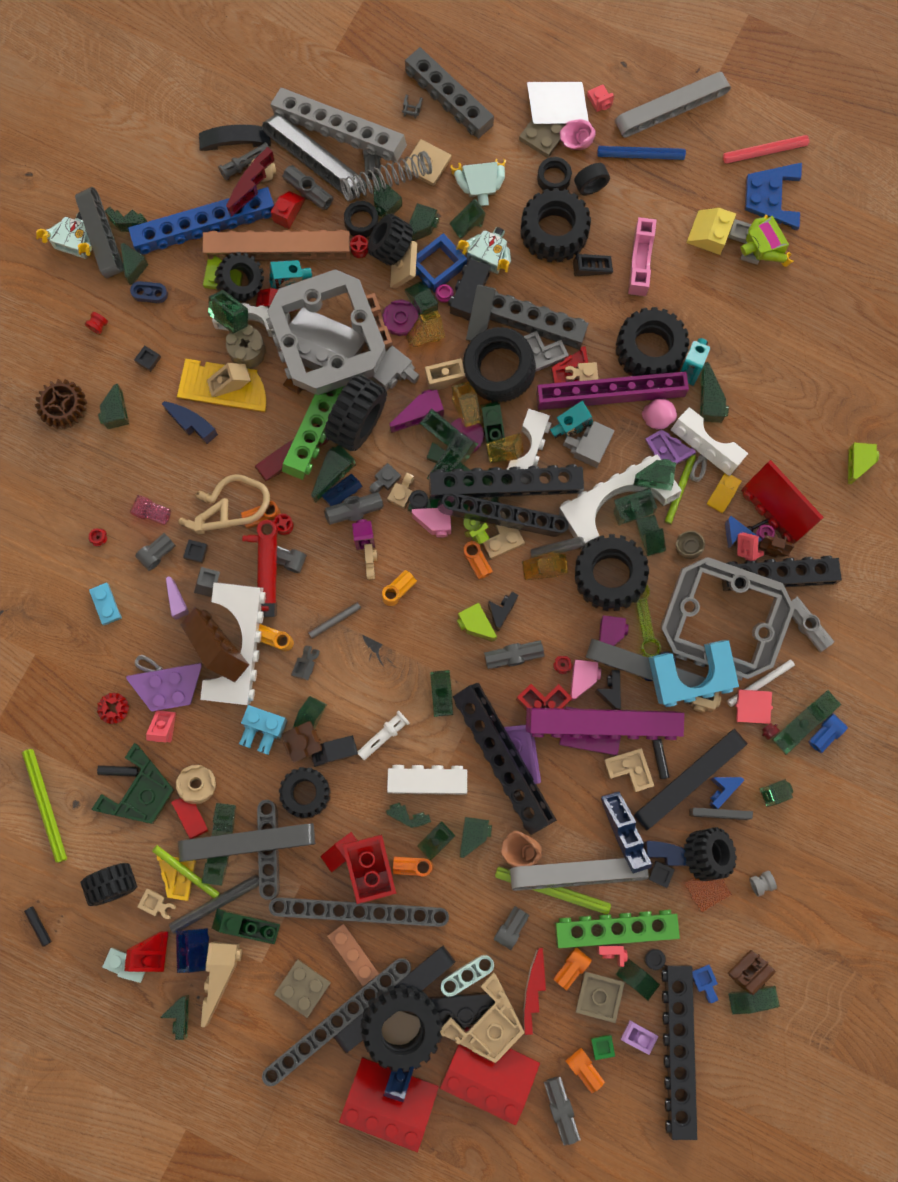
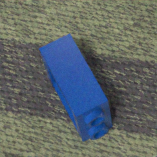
M443 233L417 253L416 276L422 279V283L427 289H431L435 293L437 287L446 284L462 271L464 265L467 264V258L459 249L456 250V246ZM441 248L454 264L434 279L420 263L437 249Z

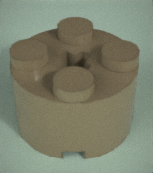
M244 325L233 329L226 336V349L233 363L246 364L248 369L261 364L266 348L258 330L251 325Z

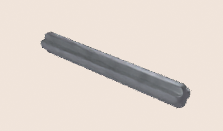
M257 875L252 876L170 923L169 928L171 932H179L214 912L217 908H221L259 886V877Z

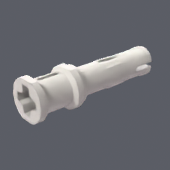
M399 710L396 712V716L389 722L384 723L383 729L357 751L363 760H366L391 736H397V732L405 725L410 724Z

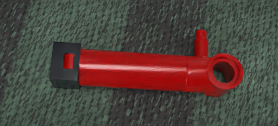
M263 520L258 524V535L242 536L243 542L258 543L257 587L263 588V592H266L265 603L261 606L264 617L277 616L276 576L277 534L279 529L276 522L272 520ZM266 524H270L273 529L269 535L263 532V527Z

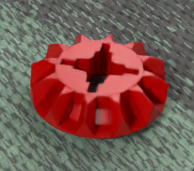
M109 693L102 696L100 702L97 703V713L100 719L109 724L121 722L129 711L126 698L118 693ZM107 703L117 704L115 709L118 714L112 711L107 713L110 709Z

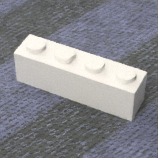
M392 765V768H388L387 793L467 795V769H463V766H451V769H444V766L433 765L432 769H424L423 765H412V769H404V765Z

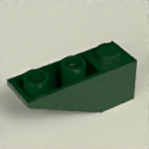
M493 402L479 405L489 463L508 460L500 404Z
M218 908L212 925V929L220 933L275 944L280 924Z

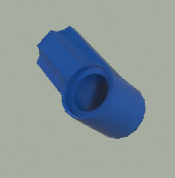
M834 713L821 724L822 727L808 741L810 746L819 753H823L848 728Z

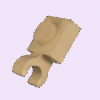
M406 473L401 485L395 483L387 500L404 509L413 492L409 487L414 480V476Z

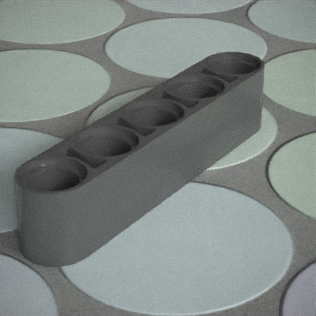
M90 187L77 193L75 199L101 274L107 279L123 272L124 266L97 190L94 187Z
M263 800L258 804V830H263L266 824H271L273 828H278L277 805L270 800ZM271 804L272 812L265 815L263 813L264 805ZM279 849L273 850L270 855H266L264 851L258 852L259 893L266 900L275 899L280 892ZM268 864L274 867V872L270 876H267L264 872V868ZM269 884L275 890L272 896L265 894V887Z

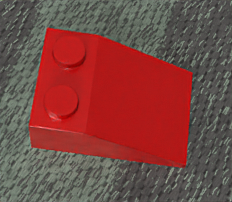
M382 834L342 844L357 904L396 894Z

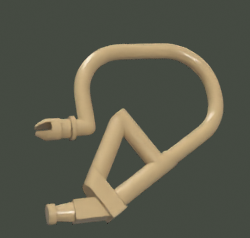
M234 474L227 476L217 484L212 495L206 494L203 491H197L195 496L206 503H214L225 485L233 481H241L261 490L263 493V503L260 509L250 517L228 520V499L224 498L195 517V522L180 518L179 524L184 525L199 535L205 534V531L253 523L266 512L270 503L269 491L263 483L244 475ZM220 510V521L205 523L206 519Z

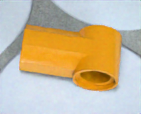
M404 570L390 585L384 587L382 591L384 604L387 606L396 605L399 599L417 583V580L410 572ZM388 592H393L396 597L388 599L385 595Z
M259 624L261 643L278 648L284 652L292 649L294 641L289 634ZM287 637V644L280 646V640Z

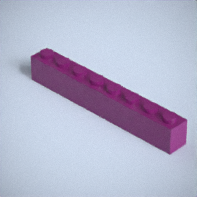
M687 372L541 384L537 385L536 397L538 410L573 407L581 401L586 406L680 398L686 396L689 386Z
M527 708L526 732L532 733V737H544V734H551V737L562 738L563 734H570L571 738H582V734L589 735V738H601V735H608V738L620 739V735H627L628 739H639V736H646V739L657 740L658 736H665L666 740H677V736L684 737V713L678 711Z

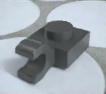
M387 463L375 475L377 481L371 484L369 491L372 494L379 493L383 487L389 490L401 478V475Z
M306 645L303 649L302 658H297L291 676L309 680L315 664L312 660L319 656L320 651L312 650L311 646Z

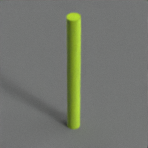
M695 455L689 457L678 484L682 491L680 497L671 502L664 521L667 524H672L696 460Z
M156 845L153 848V853L212 898L219 896L220 892L161 847Z

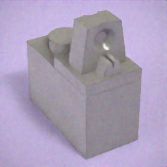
M391 346L386 351L375 376L369 377V379L383 386L387 391L389 388L392 389L398 380L401 381L407 378L415 384L419 380V374L414 371L415 367L412 365V361L394 346Z
M594 421L592 426L588 425L582 438L577 437V439L567 436L563 446L571 449L570 453L574 454L573 458L597 468L615 430Z

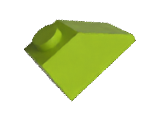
M853 443L849 447L848 484L854 483L878 462L879 451H877V444Z
M479 603L458 613L459 619L456 621L461 630L465 629L467 634L486 640L495 641L497 639V635Z

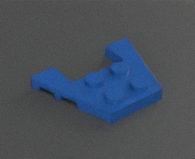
M802 163L748 174L746 177L745 211L761 217L768 215V218L773 216L778 224L784 223L791 226V229L798 230L800 227V212L781 210L782 180L800 181Z

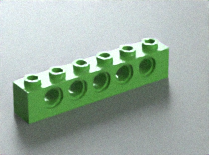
M345 386L320 395H314L283 462L282 472L301 480L304 479L306 474H310L313 464H311L312 459L317 458L320 451L318 446L320 443H324L326 439L325 425L328 421L329 413H331L337 397ZM324 408V409H326L327 411H326V412H322V411H320L319 409ZM313 424H319L320 427H314ZM306 439H310V440H312L313 442H312V443H307L305 440H306ZM299 455H304V456H306V458H305V459H301V458H299L298 456H299Z
M660 910L658 915H651V911L639 912V916L632 917L631 913H620L619 918H611V914L599 915V919L591 920V916H581L579 921H571V917L559 918V922H555L557 948L680 939L678 916L675 913H671V910ZM658 919L661 922V929L654 931L652 923ZM635 921L641 924V930L638 933H634L632 930V924ZM614 923L621 925V932L619 934H614L611 930ZM595 924L601 927V933L598 936H594L591 932V928ZM574 926H579L582 931L581 935L577 938L571 934V929Z

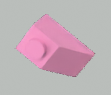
M438 508L412 509V518L431 535L447 537V534H451L450 515L441 513Z
M574 661L570 692L571 701L576 700L597 682V679L600 680L601 668H598V662Z

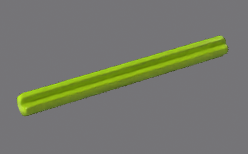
M27 749L22 752L55 862L60 863L67 860V856L34 750Z
M499 866L495 877L511 883L510 870ZM563 887L532 889L606 915L609 914L611 904Z

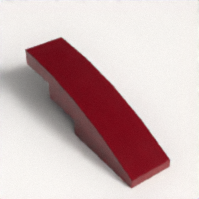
M269 147L254 159L233 189L226 205L231 217L258 194L256 186L266 178L265 169L275 161L273 151Z
M326 437L324 443H320L318 447L328 443L329 439ZM306 439V440H305L307 443H312V442H313V441L310 440V439ZM293 440L255 465L256 470L265 481L283 473V462ZM299 455L298 457L301 458V459H303V458H305L306 456H304V455Z

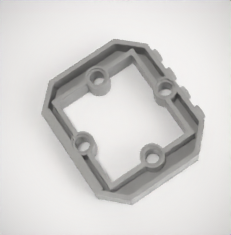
M336 269L279 288L267 311L269 318L266 321L269 329H273L275 335H272L275 346H280L281 351L278 354L281 362H286L287 368L284 370L287 378H292L294 385L316 395L346 386L357 375H363L366 378L375 376L386 353L385 344L360 280ZM347 293L353 308L350 316L352 328L354 331L363 334L369 351L345 359L341 354H333L328 358V366L306 373L299 355L298 339L296 335L291 333L285 313L303 307L309 312H317L322 308L323 300ZM311 298H316V299H317V300L314 301V302H310V301H309V299H311ZM357 319H364L361 323L356 322ZM287 343H293V346L286 347L285 345ZM338 363L342 365L340 368L333 367Z
M705 557L682 568L660 626L671 651L676 653L675 657L684 661L687 658L695 660L694 664L705 667L706 664L708 665L704 646L679 638L686 617L695 616L699 612V602L693 597L703 572L728 581L730 589L734 592L742 593L751 589L774 597L765 623H757L752 629V635L758 641L751 663L733 657L737 679L741 681L743 677L749 679L773 668L795 609L783 583L709 557ZM741 577L744 580V585L738 589L734 583L737 578ZM688 601L694 604V609L691 612H687L684 609V605ZM762 627L768 630V634L764 638L759 636V630Z

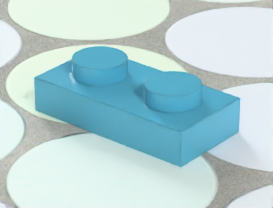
M107 582L89 589L102 625L122 619Z

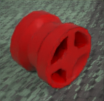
M357 235L351 239L350 248L352 255L356 258H364L368 254V241L364 236Z
M92 312L91 318L85 322V326L100 335L103 326L108 324V320L102 315Z
M282 513L274 518V522L278 525V534L289 535L293 531L294 524L289 515Z

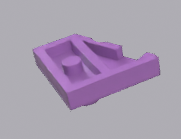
M662 429L645 439L654 456L658 454L667 469L696 454L693 448L690 449L682 444L680 440L671 437Z

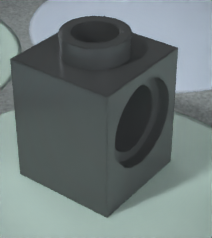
M201 567L194 593L212 597L213 584L218 582L220 572Z

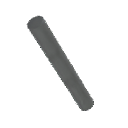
M358 602L308 632L312 639L360 610V605Z

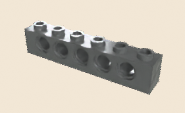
M421 47L405 59V72L411 78L413 77L422 89H426L432 99L442 104L443 109L446 112H450L458 123H462L471 135L479 139L493 127L494 116Z
M495 291L489 319L528 333L537 331L540 337L555 342L562 340L564 345L579 350L589 324L581 318H572L563 312L557 313L547 307H539L529 301H520L511 295L499 294L497 291ZM500 304L502 307L495 308L494 305ZM518 310L520 313L513 314L511 311ZM533 315L537 317V319L532 320L529 318V316ZM551 321L554 325H547L546 322ZM564 327H569V328H571L572 330H571V331H565L563 328H564Z

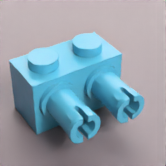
M248 705L241 722L245 730L239 745L251 748L256 732L260 731L264 735L257 751L269 755L274 739H281L288 720L279 715Z

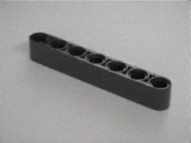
M455 493L445 494L437 504L439 511L446 515L552 537L561 535L569 526L567 519L563 516ZM444 500L450 501L452 507L446 506ZM463 504H467L470 507V511H466ZM482 508H486L488 510V515H485L482 512ZM500 511L506 514V519L501 517ZM518 515L524 518V523L519 520ZM536 519H539L542 522V526H539L537 524ZM554 523L559 524L560 530L555 528Z
M734 728L633 816L646 831L649 830L748 743Z
M443 945L396 984L394 988H399V985H406L407 988L413 986L421 992L456 961ZM363 1013L333 1037L345 1054L363 1040L361 1034Z

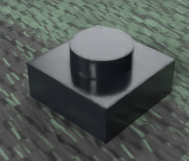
M144 345L134 361L151 372L161 356Z
M188 540L183 558L203 564L208 545Z
M655 861L648 880L668 888L675 869Z

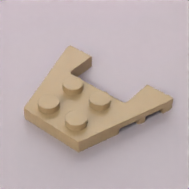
M493 972L481 985V988L495 1003L467 1032L450 1017L442 1026L440 1033L442 1036L455 1041V1043L461 1044L496 1063L525 1032L501 983Z

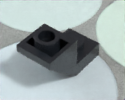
M353 735L321 743L322 750L312 754L314 767L358 755Z

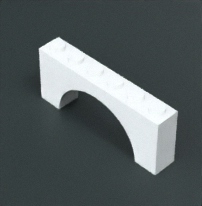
M657 454L653 457H646L638 465H631L622 474L617 473L605 483L600 482L596 484L592 490L588 492L583 491L574 500L563 502L561 507H559V515L567 519L568 529L573 537H583L585 547H587L589 541L592 539L597 541L598 536H600L596 529L595 518L599 509L610 498L625 492H642L653 496L665 506L679 498L682 490Z
M226 583L213 584L211 602L226 607L236 617L242 632L240 654L249 663V666L236 682L223 676L203 680L200 700L248 705L254 700L255 689H252L253 681H256L257 670H254L255 662H258L259 659L257 642L260 643L261 641L259 623L263 622L264 617L261 606L265 603L266 592H263V588Z

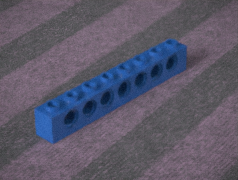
M269 188L257 190L258 194L239 210L242 212L234 214L232 217L229 215L226 207L229 201L228 198L128 227L133 246L138 255H144L157 249H165L174 244H183L191 239H200L203 237V232H220L225 229H234L242 224H251L259 219L271 218V210L274 204Z

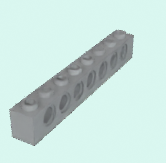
M284 88L279 89L270 104L274 114L282 115L294 125L299 124L310 131H317L325 137L330 136L338 142H345L356 149H363L371 155L381 156L387 161L398 162L407 146L404 134Z

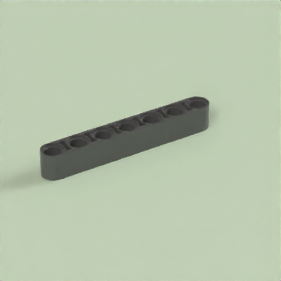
M276 113L263 122V131L270 138L343 194L340 184L341 178L346 179L347 176H350L353 179V175L357 173L282 115ZM355 176L354 181L358 187L359 194H361L359 178ZM361 177V180L363 181V184H364V186H365V189H367L366 182H365V180ZM348 178V183L353 194V199H355L357 196L354 191L353 181L350 178Z
M591 639L585 658L653 681L648 657ZM676 668L678 678L687 687L698 686L706 679L700 675Z
M314 823L178 841L179 862L316 844Z

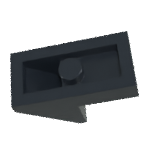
M511 592L509 596L505 595L500 604L503 608L491 601L488 602L492 620L497 631H500L518 599V595L514 592Z
M612 670L610 675H607V686H610V689H596L595 692L613 710H620V670Z

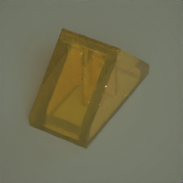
M521 433L487 443L490 462L517 460L524 452Z

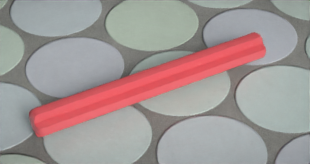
M808 135L726 152L723 154V161L727 164L804 147L809 144Z

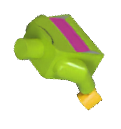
M765 215L763 218L755 219L748 229L747 243L741 246L742 254L747 256L753 253L757 260L781 262L785 267L794 262L789 259L791 253H786L789 243L774 217L770 216L768 218V215Z

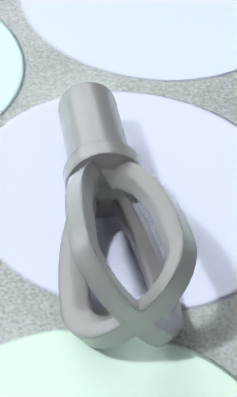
M702 454L698 456V460L693 465L689 476L695 482L701 481L706 471L707 458ZM700 462H702L699 477H695L694 472L696 470V467Z
M139 655L135 660V666L145 672L156 670L139 665V660L141 659L151 663L156 670L163 669V667L158 666L145 655Z

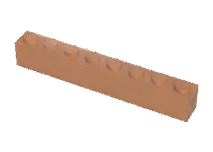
M251 230L245 232L209 231L203 232V255L205 261L213 259L214 255L223 260L229 254L233 253L235 255L236 252H241V255L247 253L248 257L251 258L253 256L254 260H350V233L345 230H301L299 232H291L289 230L281 232L270 230L263 232Z

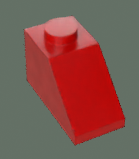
M291 191L279 196L271 210L273 222L290 229L306 199Z
M352 832L320 856L331 873L346 863L342 844L358 840Z

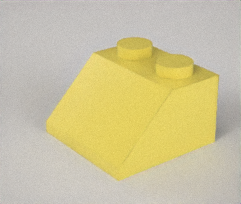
M722 208L699 210L686 243L721 255L736 213Z

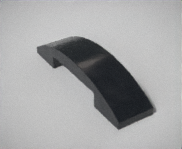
M226 125L199 133L200 151L218 150V146L253 144V147H259L265 142L268 146H271V138L263 131L262 126Z

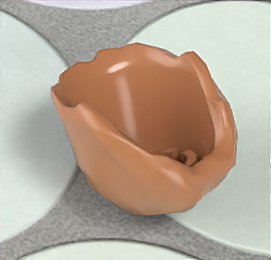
M513 831L503 840L501 853L505 861L512 867L536 865L542 857L540 844L534 838L522 832Z

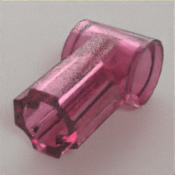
M137 495L130 513L138 518H147L165 525L169 521L171 509L153 503L152 500L144 496Z

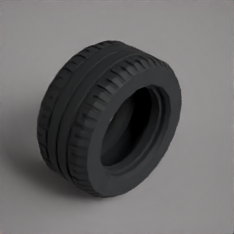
M494 327L484 330L479 335L477 334L468 344L463 357L464 373L471 388L477 395L491 402L502 403L520 397L532 384L536 373V362L529 342L519 332L509 328ZM503 348L511 350L518 355V369L510 378L495 382L481 375L480 367L482 360L493 350Z

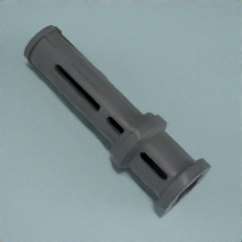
M265 142L238 159L232 158L229 163L223 166L219 165L218 168L223 178L227 181L230 176L241 173L243 168L251 164L253 159L269 147L268 144Z

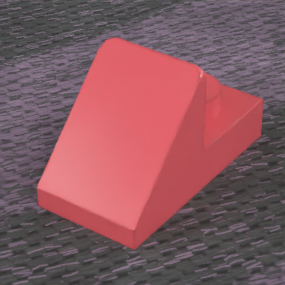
M157 710L146 733V740L171 742L176 712Z

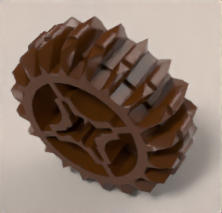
M57 379L56 384L50 381L49 387L44 385L45 390L39 391L41 396L36 397V401L39 403L35 404V407L38 409L37 414L41 416L40 419L46 422L48 426L51 427L53 425L56 429L61 426L62 429H65L66 424L72 427V422L79 423L78 417L84 418L82 412L87 411V408L84 406L87 404V400L84 399L86 395L84 392H81L80 386H76L74 382L69 383L65 379L62 383L60 379ZM66 392L71 393V395H60V393ZM52 413H54V414H56V413H62L63 415H62V416H54V415H51V414H52Z

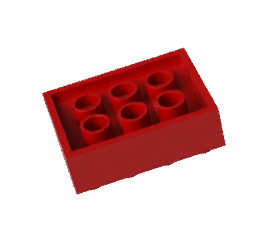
M771 460L741 490L743 497L754 504L756 511L760 515H764L766 519H769L768 524L781 534V538L787 537L786 542L793 543V545L824 518Z
M466 1027L464 1031L467 1032L470 1028ZM458 1044L440 1083V1089L516 1126L526 1104L540 1062L510 1048L494 1063L473 1052L471 1049Z
M362 1057L339 1123L418 1153L439 1086L411 1076L404 1102L388 1098L383 1095L391 1074L390 1067L387 1066L384 1069L379 1066V1063Z

